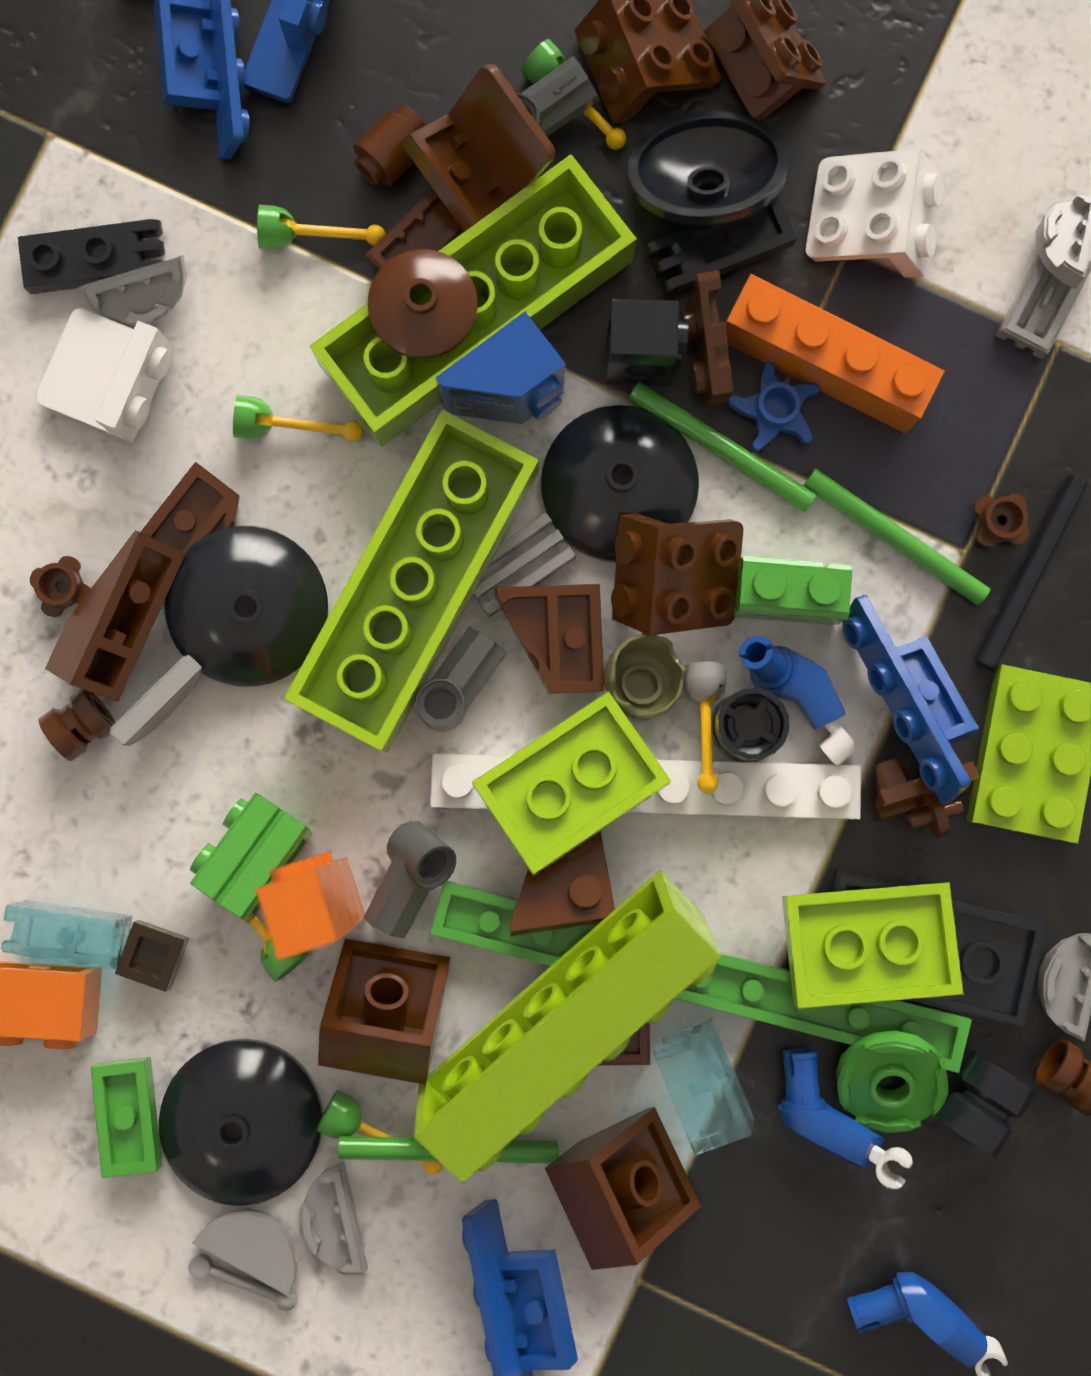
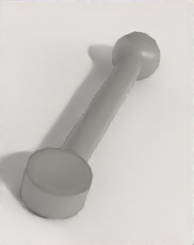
M198 1254L189 1264V1273L195 1279H203L206 1276L213 1277L275 1301L278 1308L282 1311L292 1310L297 1304V1295L292 1289L289 1296L274 1288L213 1265L211 1258L206 1254Z

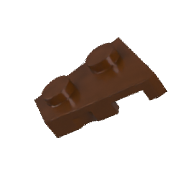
M719 270L697 274L687 310L680 312V320H688V343L693 342L697 360L690 364L693 389L695 394L703 393L706 409L727 405L733 393L726 323L719 321L715 301L717 290L722 289Z
M195 461L144 526L141 533L185 553L203 537L225 528L235 527L240 495Z
M600 584L495 588V597L548 694L604 691Z
M601 831L535 876L531 874L529 869L527 870L509 926L510 936L598 924L615 910Z

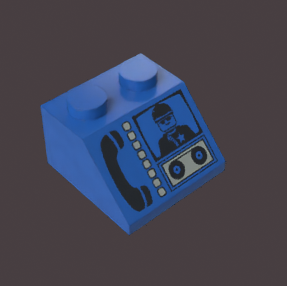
M523 312L436 377L442 405L447 412L453 415L523 424L532 416L537 421L545 418L561 404L562 400L559 396L564 393L566 364L529 315Z

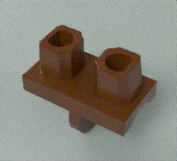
M954 750L970 779V785L958 796L960 797L971 793V781L977 780L980 775L973 761L963 764ZM895 758L876 765L873 774L878 797L874 809L880 822L909 813L906 817L912 830L928 825L936 838L950 834L948 818L964 813V808L959 798L946 804H941L935 792L927 788L922 778L911 780L903 758Z

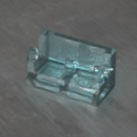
M31 900L8 904L5 908L4 921L14 923L11 938L2 942L1 949L3 952L15 955L116 970L130 932L132 916Z
M713 1018L662 1039L663 1044L655 1047L652 1053L694 1154L698 1155L751 1136L754 1117Z

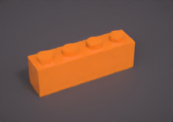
M750 274L726 321L729 346L763 363L771 361L774 363L775 369L805 384H817L819 391L904 434L921 419L945 370L753 274Z
M331 851L271 870L269 872L273 882L256 888L277 960L336 942L364 920L365 912L348 857L333 861Z
M0 961V1046L23 1044L24 1038L44 1039L43 1047L72 1049L78 1047V1042L95 1034L98 1024L102 967Z

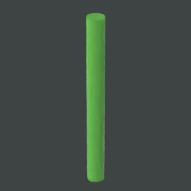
M640 381L631 392L628 400L661 418L681 434L803 512L807 511L817 496L814 492Z
M816 468L803 485L977 606L989 594L990 588Z
M339 1136L338 1159L438 1161L415 1138ZM511 1140L503 1147L502 1154L496 1162L552 1163L559 1155L558 1141Z

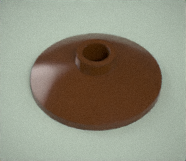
M410 250L393 257L377 272L368 293V312L375 332L389 348L411 358H435L454 350L469 335L477 316V293L470 275L458 261L435 250ZM423 289L430 292L431 299L424 305H417L411 301L413 293L417 290Z

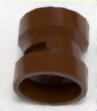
M79 689L70 696L68 705L62 709L52 708L38 720L40 728L51 745L69 761H73L85 753L87 744L95 738L104 739L109 736L110 728L116 723L96 694L83 689Z
M1066 1039L1058 1040L1045 1052L1036 1069L1035 1082L1052 1095L1061 1093L1067 1098L1069 1106L1081 1114L1089 1116L1091 1115V1061L1084 1058L1082 1049Z

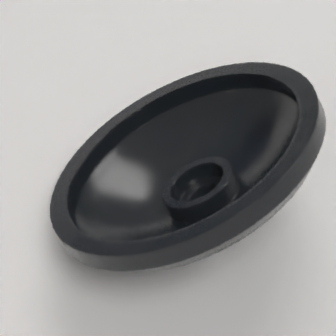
M697 112L668 120L650 130L638 141L628 160V182L636 200L645 209L662 219L692 227L720 226L737 222L756 213L780 193L788 176L789 155L786 144L781 136L770 126L758 119L733 112Z
M611 405L593 409L566 425L552 442L545 457L541 475V493L545 511L552 520L555 529L559 530L564 537V540L586 556L616 563L615 540L618 535L619 515L637 513L667 524L688 523L695 509L699 490L696 461L690 446L681 433L643 408L627 405ZM618 468L627 469L632 476V480L625 485L617 484L612 478V472Z
M255 526L225 528L213 532L193 544L185 552L186 555L166 596L164 605L170 636L181 655L185 657L187 655L191 656L202 667L201 673L205 676L234 686L252 687L266 685L279 681L298 670L306 659L328 617L326 587L322 575L312 558L304 549L288 537L278 532ZM242 596H250L256 602V611L250 617H242L236 612V601Z
M227 1040L207 1047L197 1053L172 1078L160 1108V1141L165 1157L174 1173L196 1194L225 1205L247 1206L258 1204L287 1191L302 1177L311 1164L322 1133L316 1131L323 1115L322 1104L310 1074L291 1054L273 1044L259 1040ZM226 1123H237L242 1129V1137L240 1139L228 1137L225 1132Z

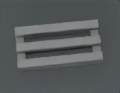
M1037 254L995 336L1003 340L1009 337L1016 341L1015 346L1021 349L1028 347L1034 350L1032 355L1043 359L1049 353L1091 271L1090 260H1088L1085 278L1076 289L1069 285L1067 286L1042 337H1039L1033 333L1060 283V280L1052 273L1023 328L1016 325L1046 268L1039 254Z
M544 513L499 545L489 567L543 530L548 536L478 584L474 596L489 618L502 610L496 598L491 601L486 593L544 553L556 547L560 554L513 586H537L576 559V554L564 541V537L559 530L555 529L547 513Z

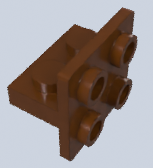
M730 0L732 6L703 31L749 114L755 119L763 121L802 88L818 91L826 84V80L819 70L823 66L822 58L808 40L801 38L794 25L798 21L797 14L788 0Z

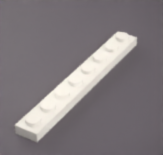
M432 754L430 807L488 809L472 786V781L510 756ZM657 760L670 778V785L628 812L860 819L861 765L713 761V773L717 776L719 785L716 791L706 794L701 792L697 786V779L702 774V761Z

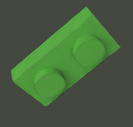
M151 1057L96 1063L90 1069L102 1178L158 1171L162 1166Z

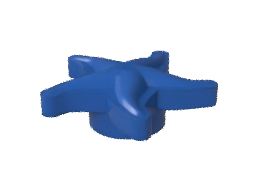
M768 361L762 368L759 393L747 398L737 395L730 397L728 406L731 409L756 421L757 438L751 444L752 451L759 452L775 438L778 432L796 436L803 445H808L813 438L812 433L799 410L806 399L817 395L819 392L817 384L791 386L780 382L774 374V363Z

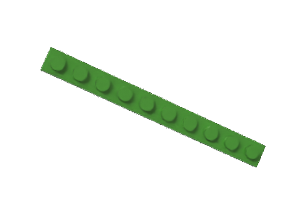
M447 880L442 886L430 935L552 966L598 924L510 936L509 926L518 899ZM720 952L721 958L716 961V966L707 979L696 986L689 985L674 998L849 1045L874 1032L897 1030L914 1034L934 1046L942 1058L946 1070L956 1073L960 1071L972 1019L963 1015L906 1000L794 1008L790 970Z

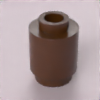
M401 105L396 111L388 110L354 145L353 148L358 157L354 161L356 168L371 184L377 186L381 182L391 187L414 164L402 145L411 133L421 129L426 124L412 109L405 105Z

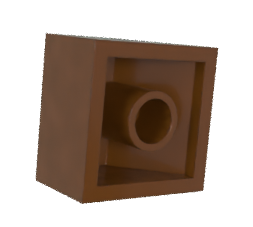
M345 938L319 1027L318 1066L426 1085L437 1036L450 957Z
M655 1107L647 1108L577 1142L545 1167L547 1175L592 1270L638 1265L701 1207Z

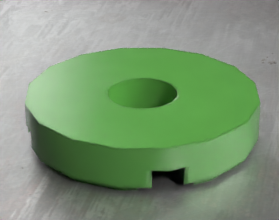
M897 1030L874 1032L856 1040L841 1055L835 1072L839 1102L845 1111L847 1108L855 1116V1120L867 1128L884 1133L909 1132L922 1126L921 1120L928 1118L931 1114L934 1118L945 1104L949 1093L945 1064L934 1046L917 1035ZM888 1076H898L906 1080L902 1087L894 1090L883 1089L877 1085L880 1080Z

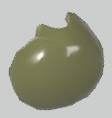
M642 633L626 638L610 654L604 669V686L606 692L609 691L626 716H630L632 719L648 720L668 713L682 697L686 668L674 653L673 643L669 639L658 635L649 636Z

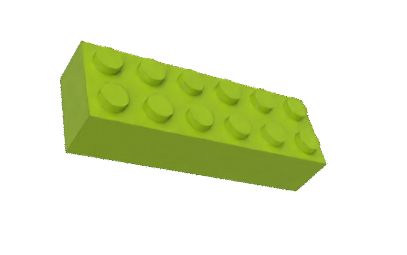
M570 154L439 250V252L458 261L466 269L477 293L478 309L473 328L466 339L454 350L442 356L428 359L411 358L395 352L375 332L369 317L368 303L309 345L319 366L380 447H382L442 403L436 377L523 312L529 315L539 330L544 328L632 263L637 238L576 159ZM417 290L413 293L411 301L417 305H424L430 301L431 294L427 290Z
M442 409L284 699L370 746L388 753L416 702V696L420 688L427 682L473 597L478 584L486 573L492 558L539 474V460Z
M661 870L656 872L428 1075L426 1085L419 1084L414 1138L461 1183L466 1181L477 1170L483 1172L489 1169L502 1154L504 1146L519 1133L526 1135L534 1130L543 1119L545 1111L559 1098H568L574 1095L586 1081L587 1074L603 1060L611 1061L621 1054L628 1045L631 1035L646 1022L652 1024L661 1019L670 1009L673 999L689 985L696 986L709 977L716 966V961L721 958V955L704 915Z

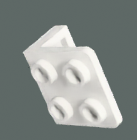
M921 148L834 156L823 159L819 164L806 244L807 255L817 262L889 258L905 278L925 277L927 259L933 256L936 248V231L933 225L935 206H940L943 200L944 183L942 175L937 173Z
M76 309L68 319L36 392V399L39 404L49 410L133 443L138 430L142 428L148 418L151 400L158 384L168 372L174 347L158 328L141 321H137L135 328L132 329L88 310Z

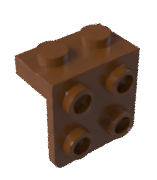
M598 0L574 29L612 124L629 122L657 92L713 88L721 80V73L714 59L713 51L709 47L691 0Z
M488 64L477 72L449 114L411 133L402 145L464 232L534 182L555 158V149L547 135L515 93L511 84L494 64Z
M637 513L619 515L618 535L615 540V582L611 594L612 620L649 636L730 625L735 618L732 614L736 603L735 590L738 565L742 552L743 525L732 519L667 524Z

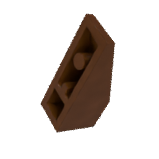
M135 530L67 619L45 669L70 685L118 702L186 553Z

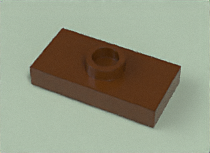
M432 188L365 256L367 261L379 271L385 263L401 253L417 249L439 251L464 233V231Z

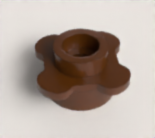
M1012 493L1008 496L993 499L988 495H984L975 501L973 511L979 516L980 527L976 533V539L981 546L990 548L998 542H1010L1018 546L1027 541L1029 537V529L1026 527L1028 524V511L1026 509L1027 503L1023 496ZM998 516L1005 518L1006 522L1004 525L998 524Z
M63 556L58 563H50L42 568H36L31 573L30 584L34 588L37 597L42 601L41 610L45 615L50 617L61 616L64 609L75 604L79 605L91 589L82 580L79 573L81 564L76 558ZM64 582L66 587L63 591L59 592L57 584Z

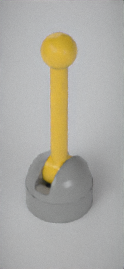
M702 661L685 665L684 688L689 697L700 702L702 774L697 779V786L701 792L710 794L716 791L719 785L718 778L713 773L711 703L718 700L725 691L726 666L719 662Z

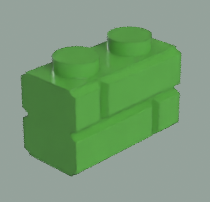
M743 556L738 565L735 590L736 603L732 616L838 625L848 620L852 565L828 563L823 567L821 562Z
M256 792L249 802L241 798L231 808L223 821V826L228 828V831L216 847L208 843L199 852L190 867V871L196 875L189 883L248 924L261 908L256 888L272 883L269 871L292 864L312 835L306 825Z

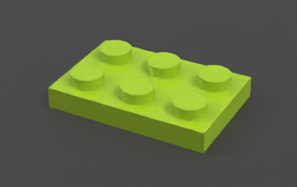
M1007 665L996 666L976 767L980 776L973 782L967 822L1078 844L1091 776L1090 682Z
M608 691L472 781V786L531 874L535 876L670 785L671 780Z
M950 882L782 896L794 1008L963 994Z

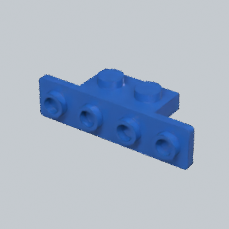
M155 0L154 12L163 104L215 110L219 157L231 160L241 143L247 141L249 134V115L246 109H241L240 92L244 84V64L242 59L236 58L235 42L239 34L238 10L231 8V0Z
M271 0L244 70L243 86L245 89L284 103L292 101L316 36L322 32L325 26L330 0Z
M868 596L856 597L850 605L848 620L842 622L844 637L849 646L859 653L868 670V679L872 689L883 697L893 715L896 733L902 741L908 743L916 757L924 784L928 789L935 792L941 804L951 802L970 785V779L950 744L971 737L979 727L927 636L896 647Z
M496 1199L483 1201L463 1216L462 1241L469 1255L474 1279L473 1295L481 1313L485 1333V1354L491 1363L493 1376H533L532 1370H569L578 1361L556 1250L508 1252L498 1202Z

